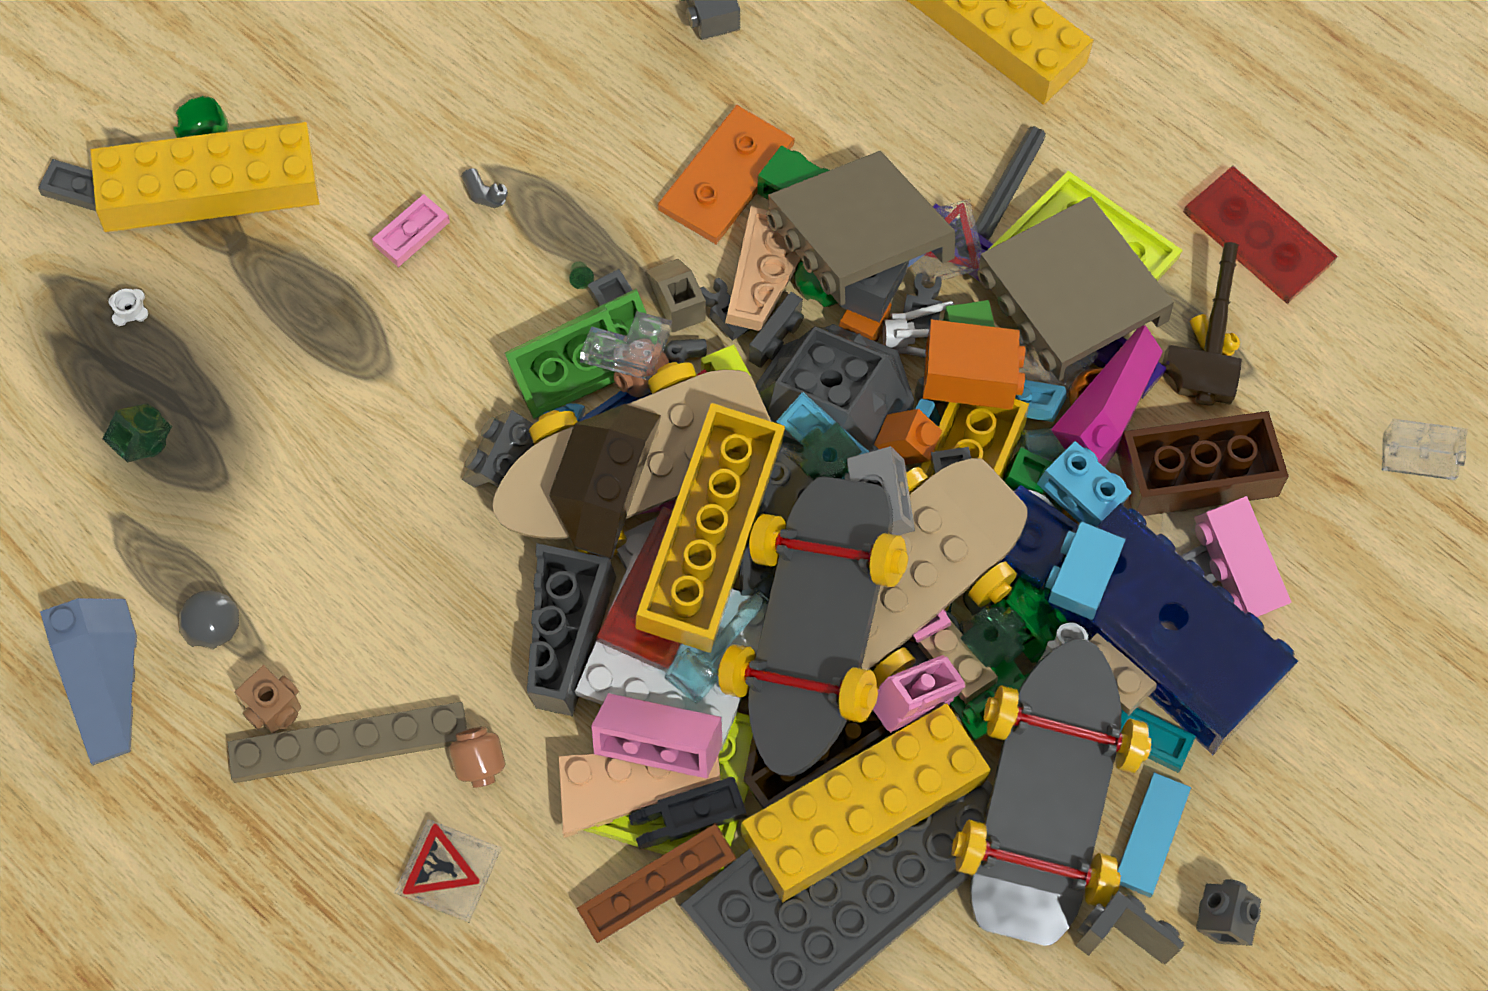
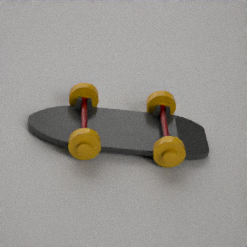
M818 477L799 496L791 510L787 525L781 516L762 514L757 518L750 532L749 547L752 560L756 564L775 566L777 564L757 654L749 646L732 644L727 648L720 661L718 678L720 689L725 695L744 697L749 693V718L758 751L770 770L780 775L795 776L807 770L829 750L838 738L847 720L864 722L876 705L878 689L875 674L871 670L862 669L879 589L880 585L887 587L896 586L906 571L908 564L905 540L902 536L892 534L893 509L890 496L886 489L879 485L830 477Z
M1073 639L1062 643L1049 652L1030 671L1019 690L1001 685L998 687L994 698H988L984 710V721H988L987 734L990 737L1003 740L986 816L984 823L968 820L962 832L956 833L952 845V855L956 856V871L972 875L970 904L978 927L988 932L1044 946L1052 945L1058 941L1069 929L1078 914L1084 892L1085 902L1088 905L1096 906L1100 903L1104 907L1107 906L1111 897L1115 896L1118 892L1121 875L1120 872H1117L1118 864L1116 857L1097 853L1092 860L1114 761L1118 770L1135 773L1141 766L1142 761L1145 762L1151 749V738H1148L1149 730L1147 723L1128 719L1121 731L1120 695L1112 669L1103 652L1096 644L1081 639Z

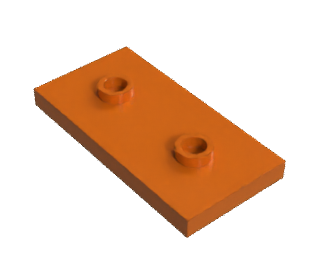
M736 105L660 200L658 210L717 245L757 193L758 174L781 145L790 150L794 145L795 138Z

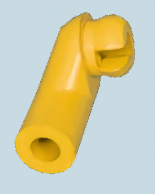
M1201 314L1192 318L1189 322L1200 347L1204 350L1209 320L1206 314ZM1225 333L1222 355L1231 356L1240 347V340L1234 333Z

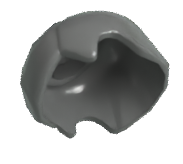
M212 590L201 591L192 595L185 601L179 613V632L187 644L192 647L200 646L215 649L231 640L239 627V609L231 597Z

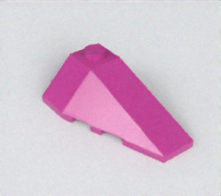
M1146 325L1136 329L1051 429L1065 450L1076 441L1080 446L1091 450L1096 455L1098 462L1104 467L1115 455L1123 432L1126 431L1163 352Z

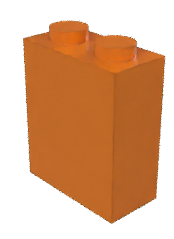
M931 319L925 349L923 399L1012 410L1015 396L1023 394L1025 373L1019 372V368H1023L1025 360V346L1019 345L1020 330Z

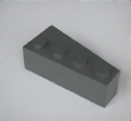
M536 543L537 569L534 574L535 600L531 620L533 630L529 653L527 693L536 709L573 717L579 696H576L575 690L597 641L616 580V574L608 558Z

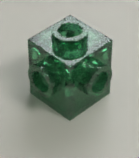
M148 403L126 407L115 411L102 440L128 463L147 457H155L161 453L166 446V438L172 425L161 416L156 408Z
M831 422L822 431L818 427L814 428L800 440L803 447L797 454L801 457L802 461L798 465L812 481L818 477L842 479L849 472L847 458L857 456L862 451L837 422ZM826 448L830 453L827 461L823 459V451Z
M987 606L972 618L971 622L974 626L960 639L986 668H996L1004 660L1009 663L1018 657L1025 649L1022 643L1030 636L1023 629L1026 622L1013 608L1010 607L1006 610L1004 607L994 606L991 609Z

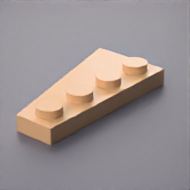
M751 206L725 323L760 331L790 281L801 258L795 251L791 252L788 249L784 238L778 231L771 229L766 217V212L769 210Z
M596 754L559 756L563 836L566 838L578 834L577 831L595 825L599 827L611 823L614 819L658 804L660 799L720 781L719 758L717 757L706 779Z

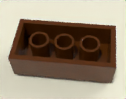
M1269 411L1124 431L1116 451L1126 487L1132 492L1129 496V501L1134 518L1225 505L1246 496L1249 501L1279 497L1289 477Z

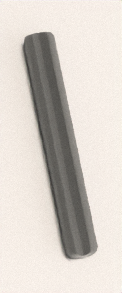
M1036 126L1028 128L973 227L974 231L988 241L1044 142L1046 133L1043 129H1038Z

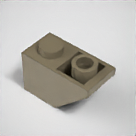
M676 259L645 270L646 277L672 333L706 321V300L692 270L681 260Z

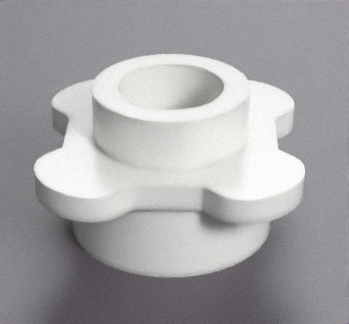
M122 289L109 298V305L114 311L112 321L115 325L123 326L126 322L134 320L141 322L148 317V310L143 305L145 295L142 290ZM127 306H132L129 310L125 309Z

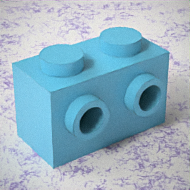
M1076 441L1045 470L1037 483L1079 523L1082 521L1099 529L1124 504L1132 493L1120 476L1110 473L1098 462L1096 455L1091 450L1080 446Z
M1082 521L1076 533L1068 531L1060 551L1066 555V558L1061 568L1054 565L1045 586L1052 590L1048 602L1093 620L1126 539Z

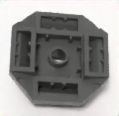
M834 324L825 328L814 326L800 338L784 344L755 385L771 422L779 424L777 420L799 395L804 392L869 452L879 450L874 444L887 414L912 410L914 405V398L899 352L863 337L860 333L856 334ZM784 431L782 444L816 458L788 431Z

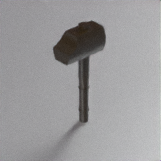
M1225 242L1223 246L1204 351L1169 345L1165 351L1162 363L1166 367L1165 373L1174 380L1178 394L1195 397V402L1202 405H1214V401L1231 404L1236 397L1240 378L1242 358L1222 355L1228 321V306L1231 303L1229 298L1234 268L1237 266L1235 262L1238 244L1233 242Z

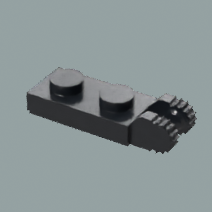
M729 777L660 799L658 804L639 809L628 817L631 825L635 826L654 821L662 816L665 827L646 832L636 839L638 848L644 849L662 844L669 839L671 842L702 832L715 823L721 826L747 817V812L735 778Z

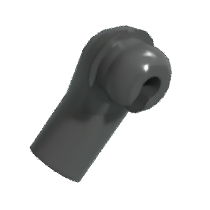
M475 168L468 169L462 173V180L474 203L491 208L501 207L505 204L508 190L503 184L497 186L494 183L490 187L485 186L478 170Z
M705 339L671 340L662 351L666 354L669 363L677 362L680 364L687 358L705 357L707 354V344Z

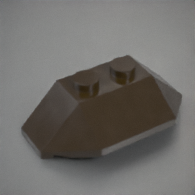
M623 404L574 424L549 496L575 548L612 560L661 415Z
M873 709L864 722L847 720L841 733L829 750L815 764L795 776H783L771 771L763 761L752 735L744 783L760 806L765 809L881 742L891 732L886 730Z

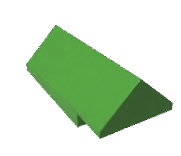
M634 289L505 352V356L516 385L533 419L547 411L550 412L614 383L615 363L617 357L643 343L660 348L640 295L637 289Z

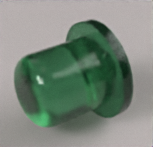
M575 262L570 268V284L577 289L587 288L588 284L594 281L593 271L584 262Z

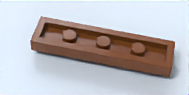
M717 823L580 905L577 907V910L596 943H599L737 859Z

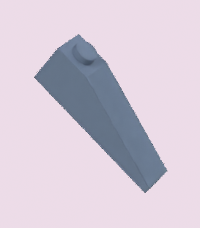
M77 598L40 611L49 645L90 763L93 766L131 752L133 706L131 704L132 685L135 682L134 649L137 647V633L127 601L125 599Z

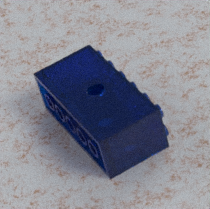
M1120 503L1097 526L1099 529L1126 540L1093 620L1048 602L1052 590L1045 586L1050 574L1045 580L1044 598L1053 609L1057 608L1063 613L1068 623H1076L1082 626L1091 639L1098 633L1157 683L1156 689L1148 697L1182 728L1195 735V739L1214 755L1287 679L1298 663V660L1294 657L1293 649L1286 642L1279 638L1273 639L1263 630L1265 628L1264 624L1258 617L1250 612L1244 613L1234 604L1233 596L1225 588L1212 585L1204 577L1205 573L1197 563L1190 559L1185 561L1175 552L1176 547L1163 534L1156 535L1146 526L1145 518L1133 508L1128 510ZM1064 560L1058 565V567H1062ZM1161 623H1170L1177 628V630H1169L1165 628Z

